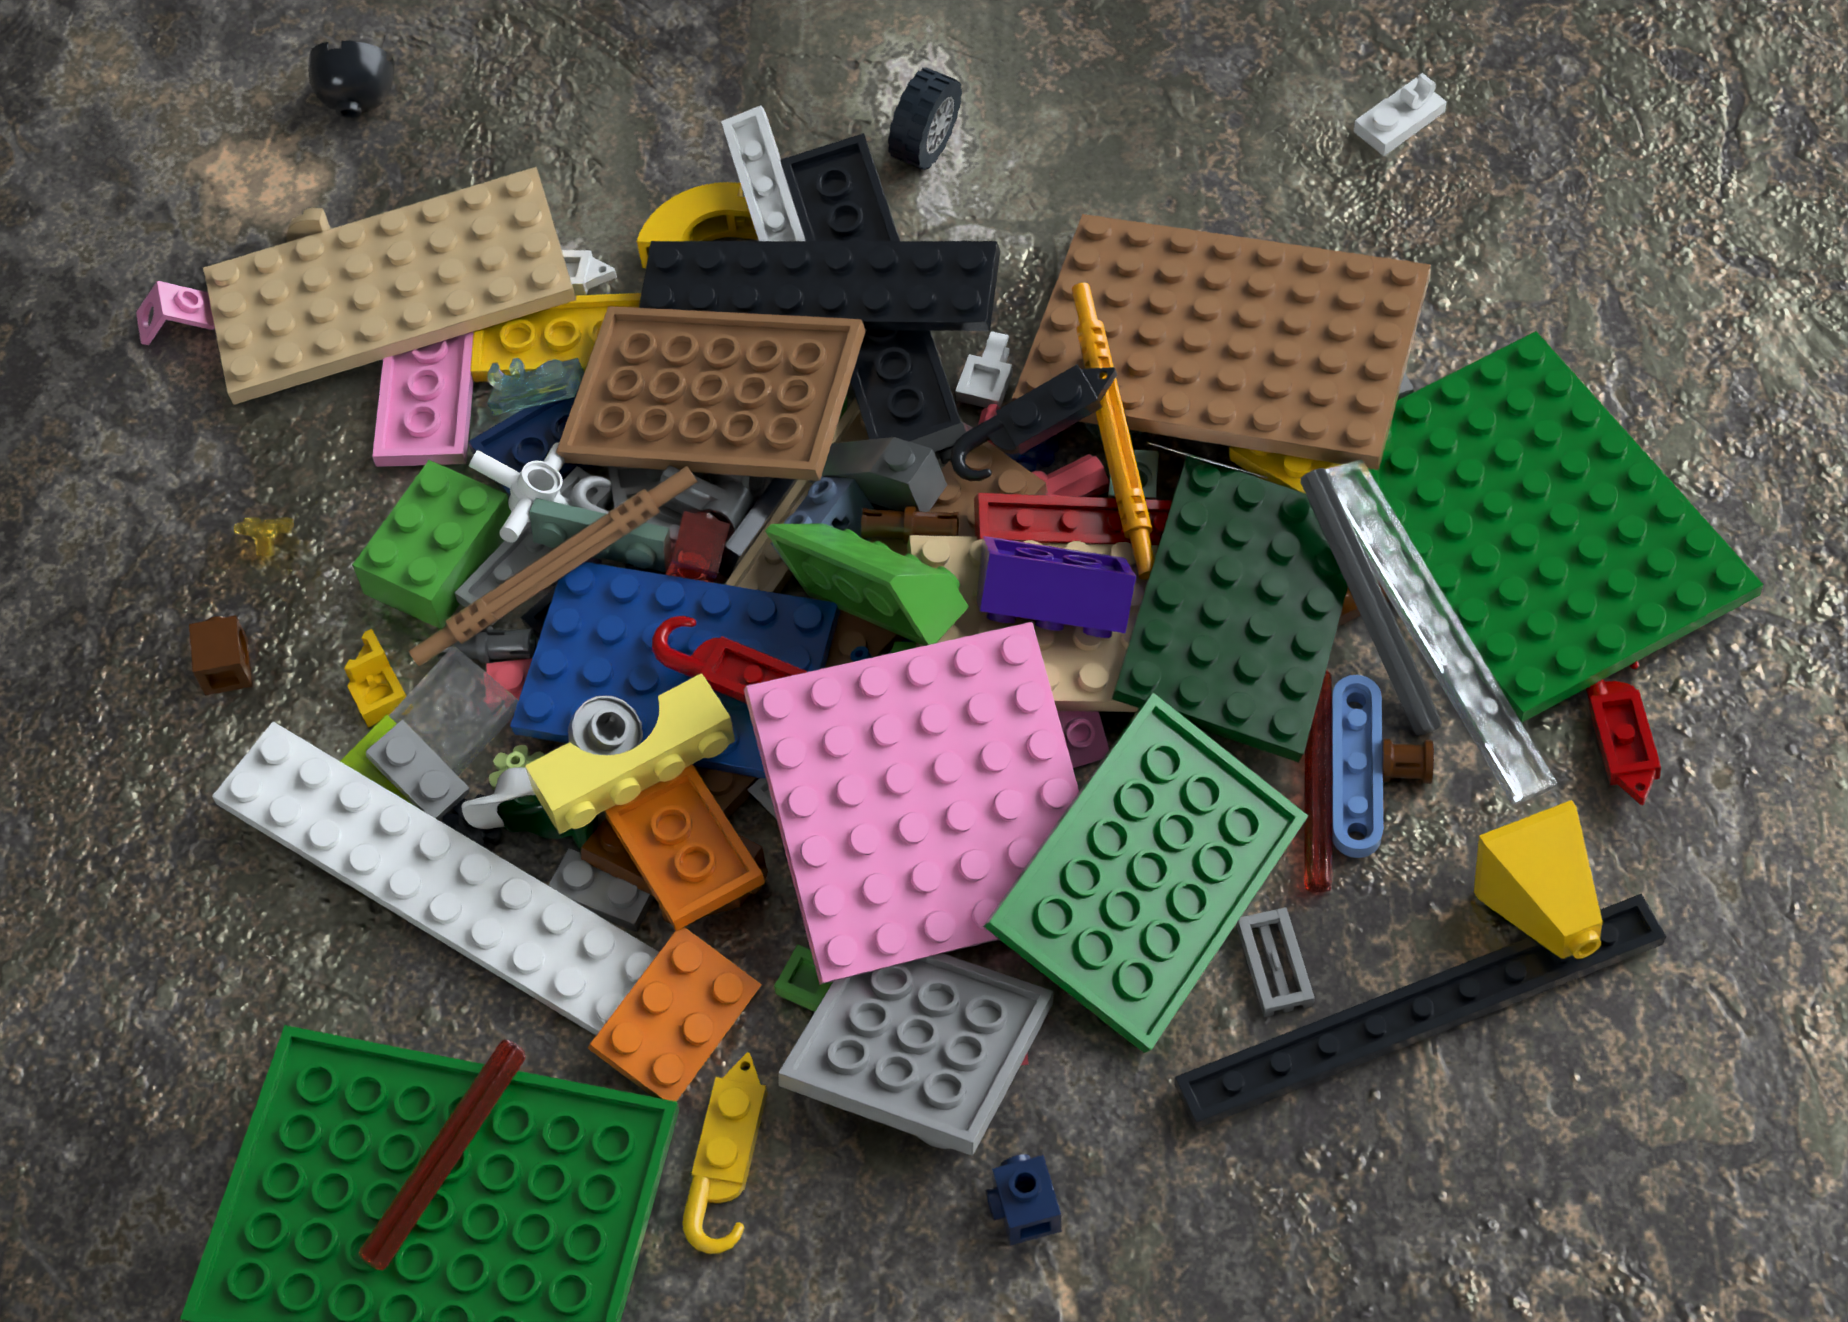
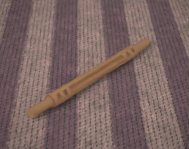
M686 466L647 492L644 488L447 619V626L409 650L411 657L420 667L457 641L463 644L659 514L660 506L698 482L695 476Z

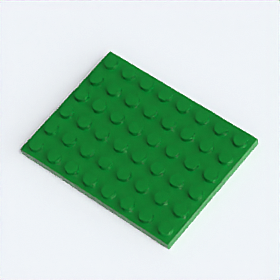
M1537 331L1397 400L1379 470L1344 465L1335 473L1363 513L1367 514L1366 517L1413 580V590L1521 723L1761 595L1764 586L1761 580Z
M284 1025L180 1320L182 1322H621L680 1110L678 1102Z

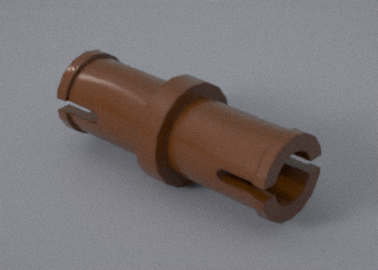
M906 506L905 511L869 510L868 508H863L862 539H904V544H907L909 535L959 536V512L917 511L915 506Z

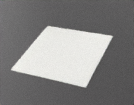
M1161 447V448H1164V449H1168V450H1171V451H1174V452H1177V453H1181V454L1187 455V453H1183V452H1180V451H1176V450H1172V449H1169V448ZM1198 457V458H1197V459H1200V460H1203V461H1207V462H1210V463H1214V464H1217V465H1221V466H1225V467H1228V468H1232V469H1236V470H1239V471H1243V472H1247V473H1250V474H1254V473H1251V472H1248V471H1245V470H1241V469H1238V468H1235V467H1232V466H1228V465H1225V464H1222V463H1219V462H1215V461H1212V460H1209V459H1205V458H1202V457Z

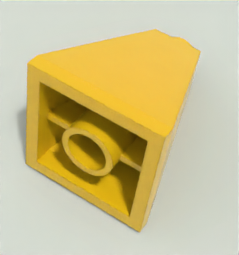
M1572 800L1479 835L1474 893L1478 900L1561 959L1571 955L1576 959H1581L1598 950L1601 946L1600 935L1603 921L1577 807Z

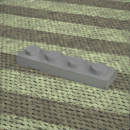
M577 466L563 480L560 494L571 500L573 487L579 480L592 475ZM592 487L586 492V498L591 504L605 509L613 500L612 488ZM527 522L515 542L504 541L457 589L455 596L458 603L467 607L554 548L534 543L531 523Z

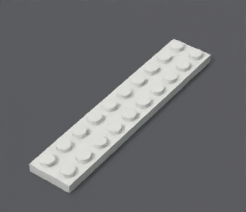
M275 722L270 724L212 795L216 805L594 1035L599 1033L659 953L657 950Z

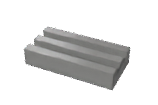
M1287 907L1240 917L1237 922V930L1263 1017L1272 1016L1274 1011L1281 1009L1283 1013L1294 1010L1295 1006L1302 1005L1303 1008L1312 1007L1315 997ZM1270 924H1278L1298 992L1290 994L1269 926ZM1258 927L1278 997L1272 998L1251 928Z

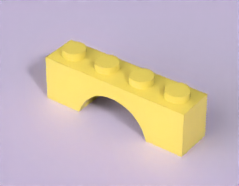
M702 673L658 696L659 716L651 734L635 748L615 755H596L583 751L569 742L525 765L532 790L559 834L571 828L577 829L586 826L599 813L616 804L624 805L631 802L641 791L660 781L665 782L676 778L686 767L703 758H712L721 754L729 744L735 742L731 717Z

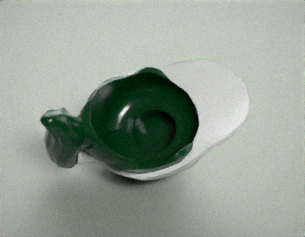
M525 767L505 770L498 778L494 794L468 800L462 804L464 818L473 827L479 829L505 827L512 833L529 831L547 839L572 836L580 852L583 844L598 827V815H596L586 826L577 829L571 828L559 834L532 790Z

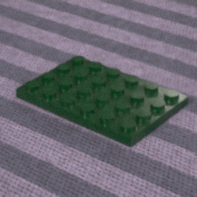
M1186 456L1111 699L1139 708L1149 695L1155 693L1201 730L1299 763L1306 748L1348 586L1305 493L1225 466L1194 458L1196 456ZM1344 507L1360 542L1367 514Z

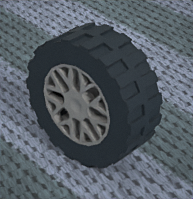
M925 67L915 73V76L909 81L900 97L890 125L888 152L892 158L922 170L929 169L937 161L951 137L961 106L962 89L961 83L957 79Z

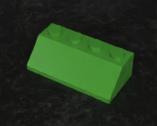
M824 523L771 524L765 530L808 596L822 601L834 602L838 605V609L923 646L937 643L969 607L958 590L961 586L959 580L948 569L942 566L936 569L923 564L917 557L909 553L905 556L896 553L880 541L871 543L861 539L850 529L842 531Z

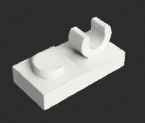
M1421 73L1418 79H1413L1387 99L1385 98L1356 119L1354 133L1385 156L1443 114L1447 102L1434 92L1436 84Z

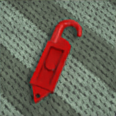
M675 616L663 621L656 628L652 637V651L656 659L664 666L691 678L702 673L713 690L746 704L744 694L746 686L807 672L723 636L706 640L697 647L691 656L677 651L668 645V637L677 628L695 627L696 620L687 616Z
M1636 661L1635 663L1629 666L1632 669H1637L1639 667V662ZM1601 680L1586 688L1608 780L1610 786H1620L1637 803L1643 806L1654 780L1660 779L1661 764L1639 689L1636 690L1634 686L1628 683Z

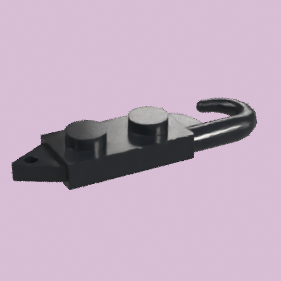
M1078 364L996 410L997 415L965 432L956 440L951 450L950 458L954 472L960 478L970 482L982 481L992 475V471L988 468L979 471L972 470L966 465V457L973 449L991 440L996 448L1007 454L1020 453L1021 455L1101 409L1100 401L1118 375L1115 368L1080 369Z

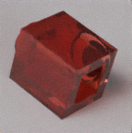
M684 511L675 532L665 575L714 583L719 571L730 524L718 521L716 517L708 513Z

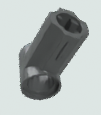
M669 465L663 472L659 484L680 470ZM695 476L698 481L697 483L663 504V506L697 520L700 530L710 539L718 542H728L754 506V498L751 492L740 483L724 481L719 486H716Z

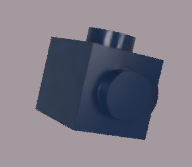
M1026 1154L1016 1155L1004 1160L1000 1167L992 1169L993 1188L985 1190L993 1221L1003 1219L1010 1246L1062 1232L1061 1211L1044 1155L1034 1158Z

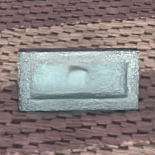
M514 358L509 366L512 376L503 374L499 365L493 363L487 377L494 389L487 404L494 416L575 397L585 372L578 358L562 362L558 359L550 360L537 367L536 370L525 372V366L519 358Z

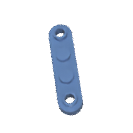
M1350 675L1339 680L1333 689L1331 699V835L1335 847L1344 855L1352 858H1363L1373 854L1379 848L1383 835L1382 696L1378 685L1370 678L1362 675ZM1358 702L1363 707L1353 709L1348 706V703ZM1353 831H1358L1365 836V838L1362 840H1354L1348 834Z

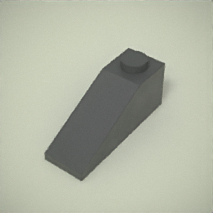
M895 437L831 444L822 473L824 477L854 479L870 503L895 511H905L906 506H915L917 511L929 512L947 486L933 449ZM809 480L811 484H814L816 482L813 480Z

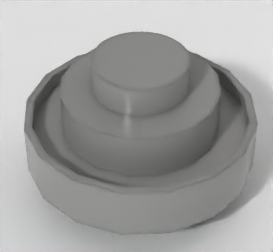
M596 696L585 701L572 715L568 726V738L570 743L588 753L596 755L620 754L641 744L643 738L642 723L636 711L624 700L613 696Z

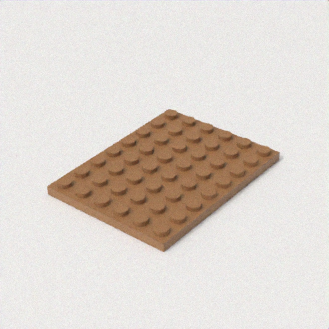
M1082 214L1014 391L1012 401L1078 364L1080 369H1085L1076 331L1079 320L1071 289L1078 283H1088L1097 319L1104 324L1113 367L1118 374L1116 379L1129 430L1379 470L1430 280L1431 264ZM1096 412L1083 418L1080 422L1098 424Z

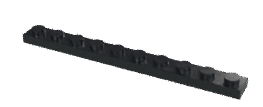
M1641 893L1600 909L1603 921L1600 935L1601 946L1597 951L1585 958L1576 959L1571 955L1561 959L1532 937H1529L1175 1076L1174 1085L1195 1130L1661 946L1666 939V935Z

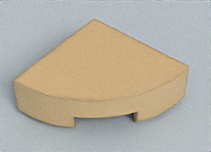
M309 208L304 210L303 215L293 218L287 231V242L329 230L330 226L324 209Z

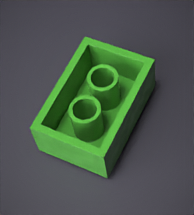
M428 460L352 564L364 595L436 628H444L446 620L453 615L460 605L455 596L457 589L505 541L500 536V530L511 514L507 494Z

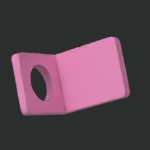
M157 281L136 313L141 344L149 345L166 320L210 330L215 329L208 292ZM153 307V308H154L153 319H152V322H151V324H150V326H149V325H148L149 313H150L151 308Z
M1057 711L1072 767L1076 768L1103 759L1109 748L1099 711Z

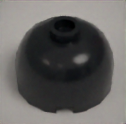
M341 41V48L328 49L329 42H324L311 49L308 67L309 83L316 97L327 107L336 110L337 115L345 118H357L361 116V113L369 112L383 104L392 87L395 65L393 58L390 61L387 60V52L385 50L357 41Z

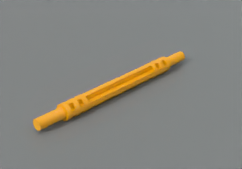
M1078 283L1071 290L1079 320L1076 331L1085 369L1113 367L1104 324L1097 319L1090 286L1088 283ZM1115 378L1100 401L1102 408L1096 411V416L1124 536L1131 541L1139 578L1148 579L1154 562L1149 534L1152 532V525L1117 379Z

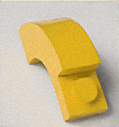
M718 182L688 189L667 200L650 215L636 241L642 268H646L651 241H713L725 237L758 240L746 199L743 197L741 183Z

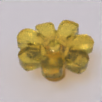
M259 517L243 518V522L233 525L234 534L255 538L256 556L265 557L275 555L274 538L282 533H292L294 522L289 517L264 519L263 522Z

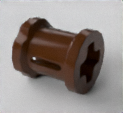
M1382 739L1383 782L1389 783L1391 778L1421 779L1423 784L1432 783L1434 767L1433 740H1424L1422 745L1392 744L1391 739Z

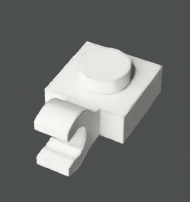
M991 331L983 356L968 355L955 390L956 401L988 408L989 404H997L1001 408L1013 375L1012 364L1006 363L1010 351L1006 347L1009 335Z

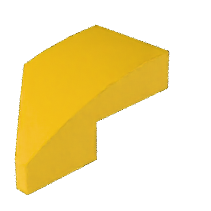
M372 628L364 632L361 638L364 645L355 660L349 659L344 667L349 678L348 690L368 728L377 724L386 714L392 717L411 708L410 702Z

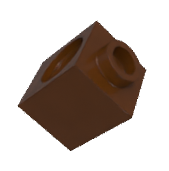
M215 616L203 622L189 624L192 670L205 696L252 687L248 638L237 616Z

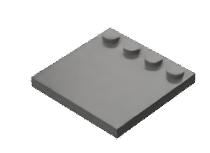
M946 954L833 981L778 1072L779 1086L973 1156L1053 1005L1054 991Z

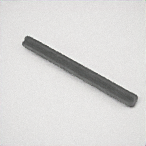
M1324 468L1312 470L1301 477L1300 483L1414 733L1417 736L1431 733L1442 725L1439 714L1327 470Z

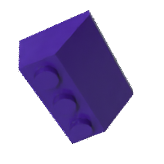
M983 536L977 604L981 612H987L986 618L992 621L1015 623L1016 617L1034 619L1035 626L1043 629L1061 631L1064 630V624L1083 627V633L1090 636L1111 638L1112 632L1126 633L1136 575L1123 557Z

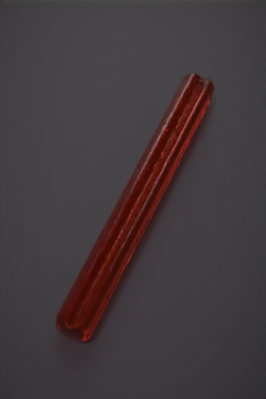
M1328 670L1325 672L1305 748V813L1308 817L1305 820L1304 887L1311 893H1327L1331 890L1333 883L1332 675Z
M508 1039L500 1041L359 1250V1256L366 1264L378 1270H384L388 1266L525 1061L526 1054L524 1049Z

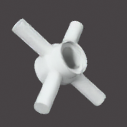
M555 443L544 461L528 462L521 472H517L479 450L475 452L469 467L510 488L511 495L508 505L511 514L500 530V536L503 540L510 543L515 542L527 522L531 523L529 510L535 498L572 506L571 500L560 494L563 481L559 470L565 460L556 453L559 443Z

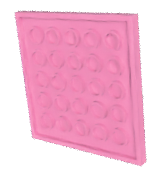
M1033 622L746 686L744 694L819 985L999 940L984 928L983 925L1079 793Z

